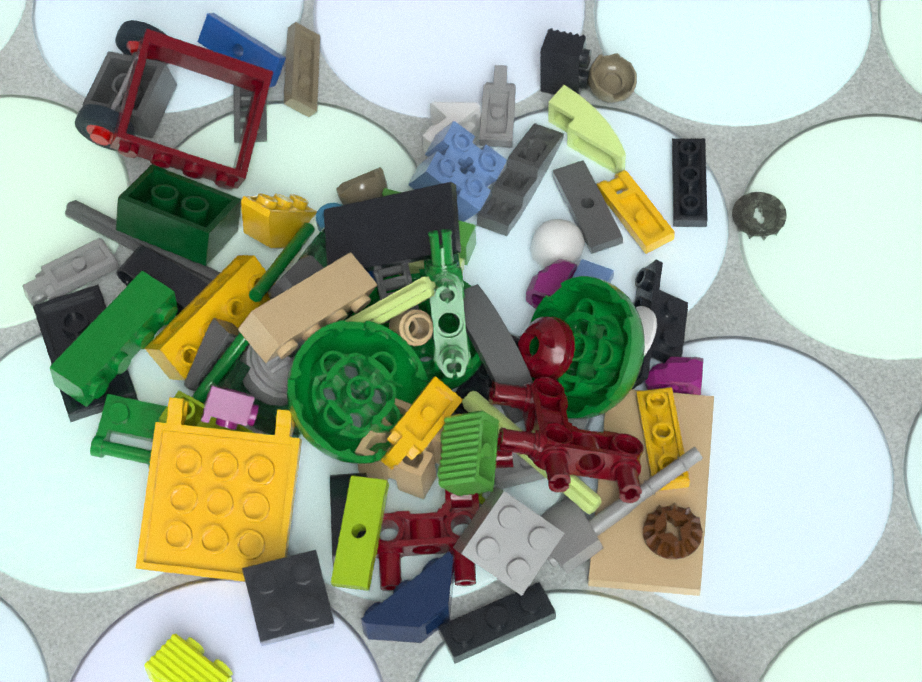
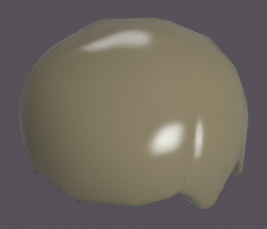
M618 53L605 56L603 54L598 55L588 70V85L592 94L599 100L607 103H617L628 99L637 86V72L632 63L620 57Z
M379 167L341 183L336 188L341 203L346 205L382 197V192L384 188L388 189V184L383 169Z

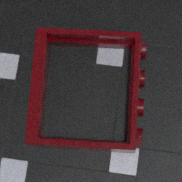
M146 28L139 41L110 148L118 150L119 154L128 158L140 157L164 169L171 167L183 171L182 173L189 178H205L214 181L218 187L238 189L247 176L273 71ZM148 56L253 91L233 168L126 133Z

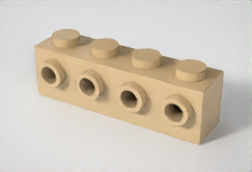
M350 252L251 311L238 330L265 363L276 356L284 359L298 347L297 343L302 340L305 342L322 327L344 320L347 317V312L351 310L354 313H358L371 302L369 295L378 284Z

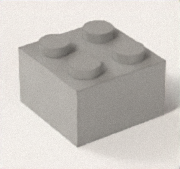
M495 486L493 492L489 494L453 548L522 596L565 533L510 494Z

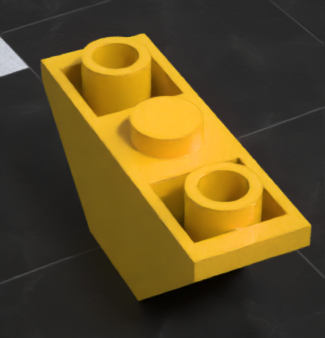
M258 193V196H243L241 200L244 233L269 248H285L302 225L309 223L317 211L307 206L308 200L296 194H290L289 197L278 193H275L274 196Z

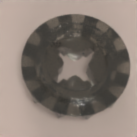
M751 192L740 197L733 206L732 222L736 224L737 231L746 233L749 239L756 236L761 237L764 241L770 235L777 236L780 229L785 227L787 218L786 208L774 195L765 192ZM756 208L758 209V213H760L761 216L764 217L763 224H760V222H758L757 219L754 218Z

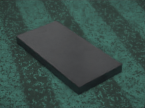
M452 182L324 209L327 266L350 252L367 272L431 259L428 232L438 230L439 244H442L441 229L452 230L453 254L461 253L456 185Z
M99 284L32 305L51 365L106 309ZM128 368L122 374H117L108 384L105 393L100 398L94 399L87 407L60 390L70 423L103 412L107 394L138 400Z

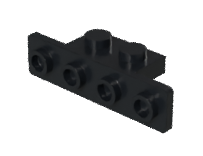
M657 259L647 267L640 269L635 278L637 289L633 304L635 307H647L654 312L657 320V329L652 345L643 358L639 376L632 389L648 379L651 357L665 363L669 358L682 357L689 303L660 290L663 262Z

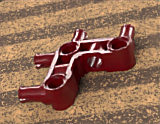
M539 377L533 383L528 382L523 386L492 382V388L489 391V404L518 408L523 413L526 430L517 431L501 427L499 430L500 434H498L497 451L528 455V458L537 467L546 471L548 487L553 492L561 493L566 491L570 487L569 483L571 484L570 475L617 482L620 500L625 503H634L640 499L642 488L638 476L642 469L640 458L644 451V446L638 438L624 433L603 431L602 433L578 429L577 426H573L571 422H568L566 412L568 401L564 388L558 381L552 378Z
M497 451L495 468H513V452ZM445 490L446 503L442 504V508H438L437 512L411 514L408 510L385 513L381 532L386 529H394L398 532V535L390 541L379 538L376 559H379L380 589L392 592L402 582V557L446 554L448 551L454 557L455 585L460 587L475 585L476 564L453 548L460 538L459 535L453 532V529L459 524L469 525L480 509L479 493L457 496Z

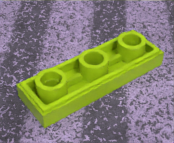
M351 476L330 582L333 587L370 591L389 490V482L385 479ZM360 531H366L362 538H356Z

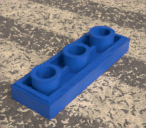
M207 13L197 42L209 50L273 71L269 87H275L286 57L216 13Z

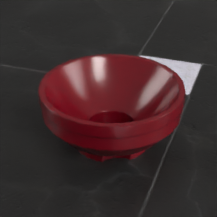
M557 317L537 318L530 323L521 335L518 343L519 351L531 377L535 379L548 377L556 380L568 370L574 356L575 340L570 326L564 320ZM537 336L539 349L532 356L529 351V345L531 340Z

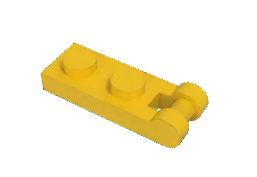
M626 170L615 174V178L608 182L603 180L596 184L606 204L645 254L674 240L675 231Z

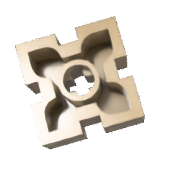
M395 398V405L400 410V414L404 415L412 404ZM385 417L384 419H382V421H383L382 424H383V425H386V426H390V425H391V423H389V422L386 420V417ZM442 426L424 451L413 460L405 456L393 470L381 461L370 464H357L359 473L367 472V478L394 479L397 481L398 490L424 500L437 477L435 464H440L442 451L441 432L444 430V427ZM370 431L366 437H363L355 453L362 456L374 455L375 452L369 449L374 444L386 443L391 432L376 433Z

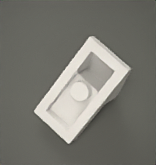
M431 102L429 104L430 117L434 125L429 127L425 134L422 135L424 156L428 158L425 153L435 135L453 121L470 133L478 130L481 122V106L476 102Z

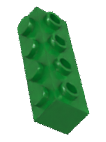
M141 271L49 367L54 386L85 407L94 399L100 398L116 375L125 372L132 358L154 339V335L163 325H168L175 318L178 311L175 292L144 271Z

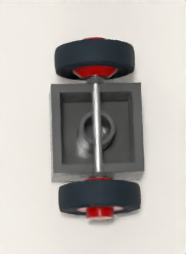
M129 20L120 26L116 34L115 43L123 54L107 52L82 104L83 107L75 119V127L78 132L87 140L100 147L118 151L110 148L139 41L146 28L165 34L151 24ZM149 56L147 57L127 134L153 138L177 87V83L167 66L168 63Z

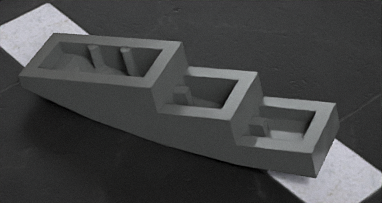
M536 123L531 126L509 155L505 171L493 185L491 198L477 216L476 226L504 236L509 235L548 171L564 139V133Z

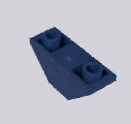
M448 551L440 558L435 557L423 567L420 574L412 580L407 579L401 582L394 589L393 594L382 603L376 602L372 604L361 618L363 634L368 640L422 643L438 630V626L449 622L454 586L453 555Z

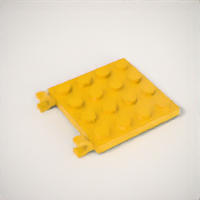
M169 397L167 422L155 423L135 569L245 582L242 568L287 557L302 439L292 437L295 423L290 411L277 409L275 435L184 425L188 414L189 402L185 401V399Z

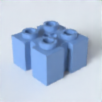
M453 121L435 135L425 153L428 158L418 165L408 185L415 190L447 182L454 183L457 191L459 221L465 222L481 210L491 191L487 186L497 180L507 159L488 145H484L482 148L477 147L473 144L475 136Z

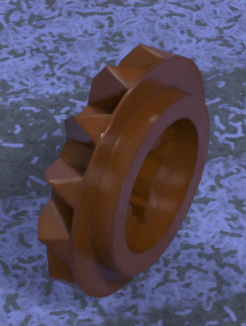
M675 502L671 506L666 507L659 505L654 512L648 513L643 526V537L648 548L656 555L666 559H681L691 555L699 547L702 540L703 530L700 517H696L691 512L690 507L686 509L678 507ZM666 521L672 523L674 527L681 526L679 529V540L671 532L665 534L667 530Z

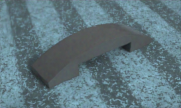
M478 284L465 289V299H463L466 332L492 382L523 386L528 382L533 383L515 341L490 299ZM453 314L456 321H458L457 315ZM500 405L505 416L514 424L523 420V413L518 408Z

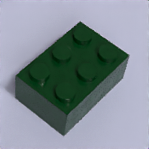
M151 164L118 197L116 230L165 251L187 258L195 263L207 266L238 232L241 199Z

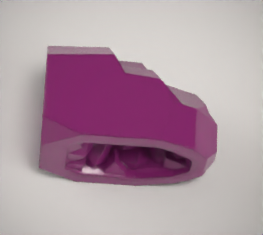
M559 259L539 271L538 274L532 277L526 290V302L534 309H537L546 295L552 296L562 287L560 283L573 277L577 270V264L566 259Z
M695 356L671 357L665 363L653 366L649 370L648 379L645 381L647 390L672 387L673 393L701 395L704 358Z

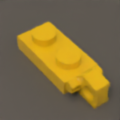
M436 376L431 379L390 431L391 434L387 440L393 446L384 455L381 462L393 470L405 456L413 460L424 451L445 424L444 418L451 416L463 399Z

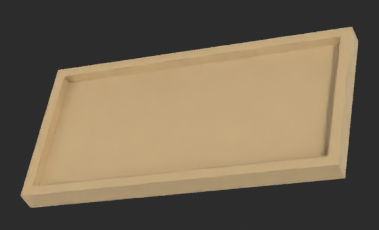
M631 389L628 395L616 407L605 413L603 431L629 434L642 442L644 446V451L640 458L642 469L638 476L641 485L644 483V480L650 479L636 400V391L644 390ZM673 393L684 453L695 447L703 459L688 469L689 487L657 491L656 495L653 494L628 515L597 536L603 549L590 559L588 586L700 596L714 396ZM598 479L597 494L600 496L602 503L596 509L595 516L620 498L617 482ZM675 502L678 507L685 509L690 507L691 512L696 517H700L703 534L699 547L691 555L681 559H666L656 555L648 548L643 537V526L648 513L654 512L659 505L666 507L671 506ZM666 521L667 530L665 534L671 532L679 540V529L681 526L674 527L672 523Z

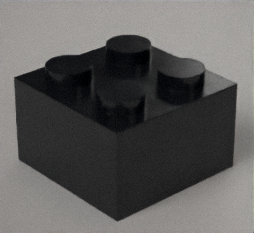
M316 550L242 568L261 646L335 627Z

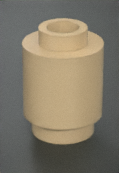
M408 309L390 319L389 329L400 335L409 345L420 346L431 338L433 323L431 317L426 312Z

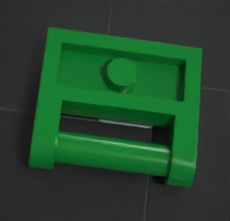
M107 394L97 433L91 442V456L103 458L105 455L148 464L149 468L152 449L147 450L109 442L111 434H117L153 442L155 423L160 422L159 417L167 406Z

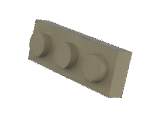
M295 21L287 27L283 104L310 117L317 112L320 35Z

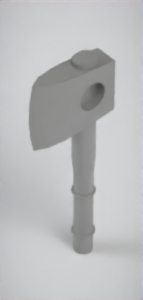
M695 447L691 448L682 456H677L675 461L650 479L644 480V483L640 485L642 494H640V499L637 502L625 503L619 498L589 521L580 507L570 498L559 502L540 516L565 533L547 558L553 568L559 565L569 574L601 551L603 546L597 536L628 515L640 503L653 494L656 495L655 493L702 460L703 458Z

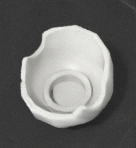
M551 219L543 222L537 228L529 250L532 259L545 269V267L559 259H566L575 263L582 256L585 240L582 231L575 223L563 219Z

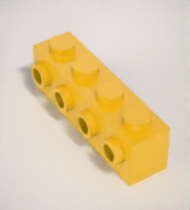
M238 255L144 348L169 379L186 380L205 333L214 318L230 322L239 329L251 311L271 300L268 292L260 302H254L249 297L251 289L266 272L254 255Z

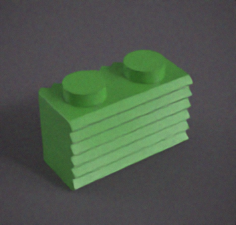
M482 410L446 416L444 418V430L441 432L442 459L437 471L439 486L457 496L480 494L481 492L487 493V491L493 492L499 420Z

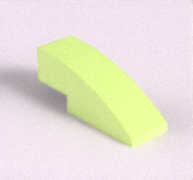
M563 85L548 102V122L567 132L568 147L614 174L625 170L626 152L610 124L582 96Z

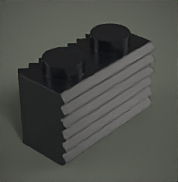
M552 28L547 30L540 51V92L556 94L563 85L579 95L582 89H588L589 71L586 69H588L592 50L586 49L585 35L579 36L578 33L573 35L572 32L566 33L565 30L560 32L559 29L554 31Z

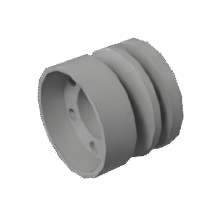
M304 340L297 343L298 347L291 353V358L287 356L281 359L279 356H276L267 363L248 344L240 359V376L245 388L254 398L269 405L283 406L288 404L286 394L287 376L292 360L304 343Z

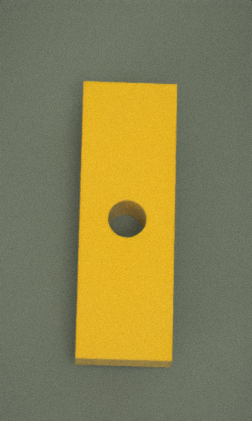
M672 387L636 391L650 478L675 461L677 456L680 457L684 454ZM688 471L683 472L658 491L689 487Z

